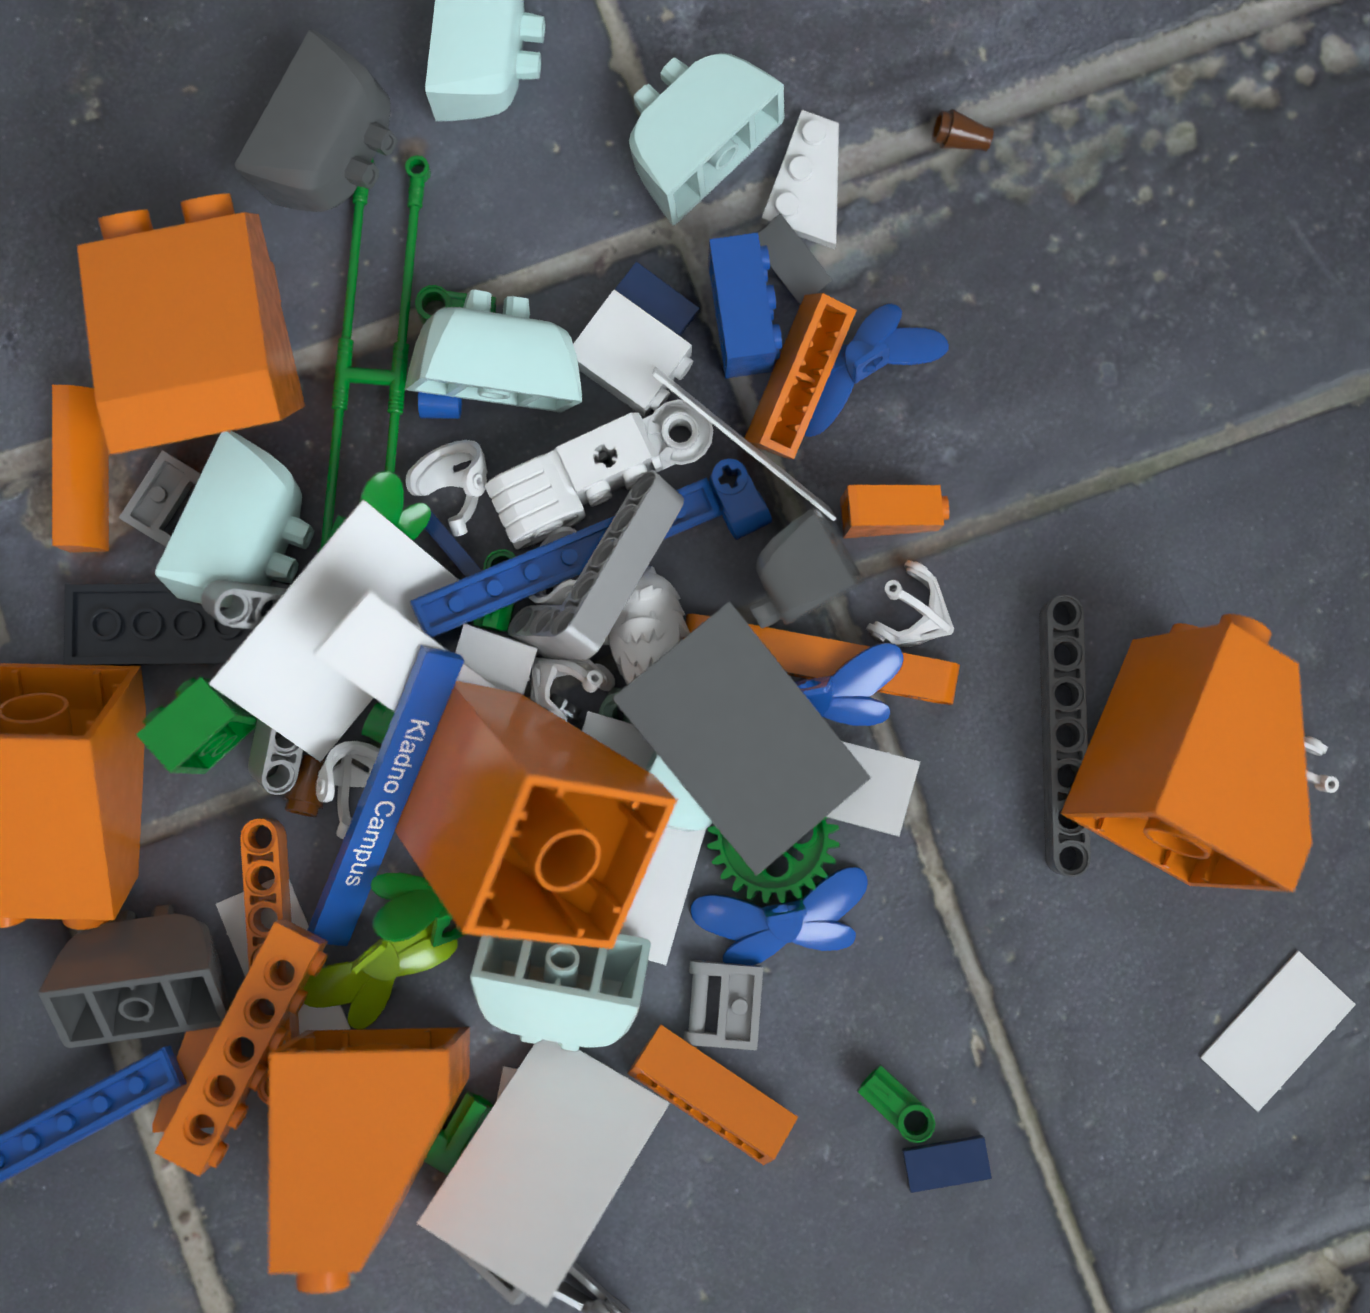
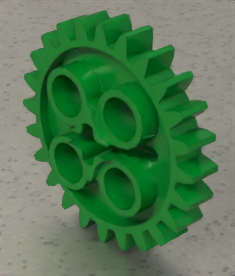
M828 817L821 820L813 827L811 840L804 844L794 843L792 847L803 854L804 858L801 861H798L786 851L782 854L787 858L789 867L787 872L780 877H772L767 867L756 876L716 826H711L707 829L710 833L718 836V840L708 844V848L720 851V855L712 861V864L715 866L726 865L727 867L722 872L721 879L727 880L733 876L736 878L732 890L738 892L746 885L748 886L747 898L750 900L756 896L758 891H761L763 903L769 904L773 893H777L781 903H786L787 892L792 891L799 900L802 899L801 886L804 884L815 891L817 888L812 879L815 875L825 879L828 878L827 873L821 867L823 863H836V860L827 853L828 849L839 848L840 843L829 839V835L836 833L840 828L839 825L827 824V820L830 819Z

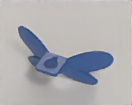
M886 304L877 308L863 321L852 342L842 345L804 436H816L833 423L846 404L854 384L886 364L915 365L938 360L949 349L946 338L938 331L932 329L897 328L902 317V310L895 304Z
M877 644L854 656L839 668L833 676L796 681L795 683L822 717L853 726H872L886 721L890 715V708L884 702L870 696L880 690L899 672L903 663V654L901 649L895 644Z
M843 868L828 876L827 879L822 880L816 885L817 889L815 891L811 890L802 900L762 908L734 897L704 895L693 901L691 916L695 923L706 931L736 941L723 954L724 963L756 965L774 955L786 943L790 942L820 951L840 950L851 946L855 941L856 934L850 926L837 921L860 901L866 892L868 880L865 872L860 868Z

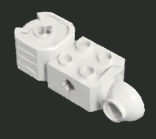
M684 400L669 401L657 408L648 417L642 419L638 412L629 413L568 441L547 454L537 456L502 472L485 484V488L490 498H492V503L499 513V518L506 528L505 531L515 549L526 548L545 540L554 530L560 527H572L583 520L586 514L582 505L588 502L591 507L599 505L612 498V491L623 486L630 490L635 482L649 471L657 473L674 464L684 465L695 462L705 455L710 447L713 438V426L709 420ZM676 426H684L690 430L692 435L687 441L678 443L670 438L669 432ZM608 460L613 466L606 468L605 464L601 462Z

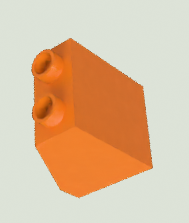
M230 193L204 196L180 202L185 224L157 230L153 229L148 209L98 218L103 240L77 245L95 401L110 455L281 421L305 407L259 214L247 212L235 214Z
M1237 614L1223 615L1217 625L1200 628L1190 624L1177 623L1172 625L1170 632L1167 634L1132 640L1061 814L1189 886L1294 892L1312 845L1299 663L1268 645L1272 635L1268 627L1257 620Z
M0 663V928L17 925L26 919H62L63 924L71 929L86 930L96 928L101 924L107 923L109 920H115L139 876L145 744L136 734L145 727L142 722L146 717L141 666Z
M456 681L398 821L395 833L462 933L613 949L677 803V799L652 773L521 693Z
M470 1027L306 1030L269 1053V1274L296 1273V1289L304 1293H330L350 1286V1272L361 1271L389 1229L430 1148L441 1132L470 1078Z

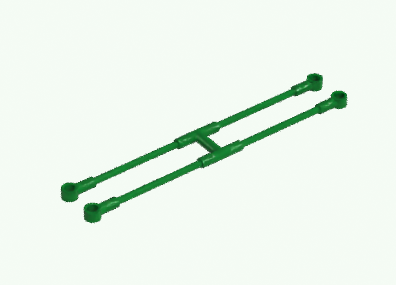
M412 156L405 164L409 177L407 199L409 219L397 342H394L391 370L351 367L354 344L351 336L364 206L368 203L369 189L357 186L352 195L354 214L342 335L338 339L331 408L334 410L321 547L317 550V554L327 543L333 528L344 411L347 410L350 383L390 386L387 409L390 419L385 471L395 473L399 420L404 409L409 344L407 343L418 217L419 209H422L424 185L431 175L429 164L423 156ZM415 166L425 167L419 174L412 173V169Z

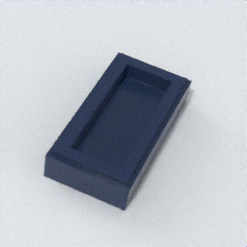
M637 261L614 289L679 336L683 334L699 313V307Z
M431 511V517L425 527L427 532L466 577L481 572L482 570Z
M983 1135L902 1149L908 1187L911 1193L992 1179L985 1137Z

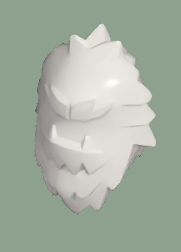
M649 566L645 570L602 644L610 645L618 670L627 685L682 641V638L690 634L682 617L685 613L678 601L681 599L678 592L668 580L656 573L653 566Z

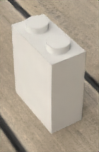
M616 290L611 292L573 344L577 355L579 371L643 417H646L651 409L655 411L662 406L670 395V392L666 390L668 387L652 375L653 369L657 367L670 379L674 380L676 377L678 380H681L693 364V360L690 358L692 355V345Z

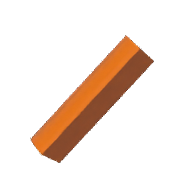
M824 293L804 295L780 352V359L775 364L746 433L745 439L753 446L784 458H795L853 321L856 309Z
M52 385V546L69 553L109 551V450L96 406L94 388L75 385Z
M663 1025L656 1029L627 1073L762 1165L776 1158L798 1119V1116Z

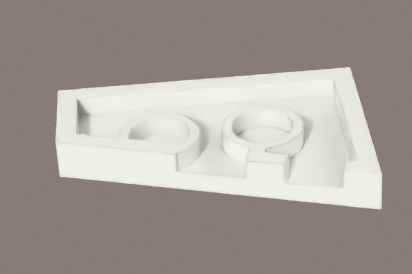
M804 110L801 111L761 223L766 225L778 214H781L799 237L835 249L839 123Z

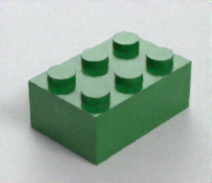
M193 677L176 690L175 695L177 698L166 708L163 706L156 708L144 718L142 723L145 727L136 735L170 773L205 774L255 730L258 718L209 685L212 679L205 677L196 679Z

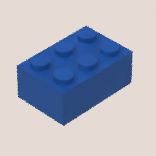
M758 232L709 239L708 268L725 379L772 372L775 359H780L779 349H782V337L779 324L772 325V320H774L773 309H776V298L773 284L766 285V282H768L767 270H770L767 245L760 246Z

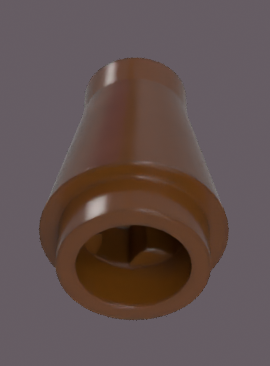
M951 109L949 112L941 110L934 124L932 142L940 144L941 149L988 151L992 143L994 129L954 109Z
M303 755L296 783L290 791L286 792L283 798L287 801L286 811L307 817H317L318 810L323 809L324 802H319L317 799L316 783L318 773L325 759L320 762L313 756Z

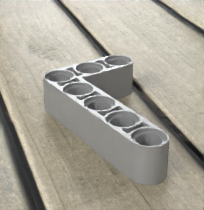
M649 471L640 477L631 488L562 605H529L524 607L511 620L508 634L518 642L538 648L536 653L538 658L586 660L592 657L604 643L684 504L683 496L655 471Z
M215 580L204 588L201 595V604L208 614L224 625L255 629L265 617L260 616L262 606L270 600L273 601L274 606L287 589L228 580ZM233 595L231 606L224 611H220V603L224 597ZM257 719L248 762V772L270 794H284L290 791L296 783L303 749L284 736L275 739L277 731L260 719ZM278 765L277 772L267 778L268 771L273 766Z

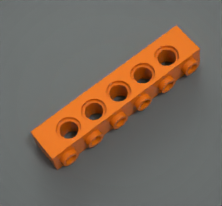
M286 919L274 922L154 1152L155 1154L197 1176H201L211 1166L214 1168L219 1166L229 1148V1145L224 1143L230 1129L237 1130L248 1112L249 1106L244 1104L251 1089L257 1091L269 1071V1068L264 1066L269 1053L284 1043L289 1030L283 1027L291 1013L297 1015L308 996V992L303 989L310 975L316 977L326 962L328 954L324 953L323 950L328 942L327 940ZM281 960L290 962L294 967L295 975L291 982L283 981L277 974V966ZM261 998L268 999L274 1005L275 1013L272 1020L264 1019L259 1015L257 1005ZM240 1037H247L253 1042L255 1047L253 1057H245L239 1052L238 1041ZM220 1075L228 1076L233 1081L235 1086L233 1095H225L220 1091L218 1087ZM200 1114H206L212 1118L215 1126L213 1133L210 1134L201 1130L198 1124Z

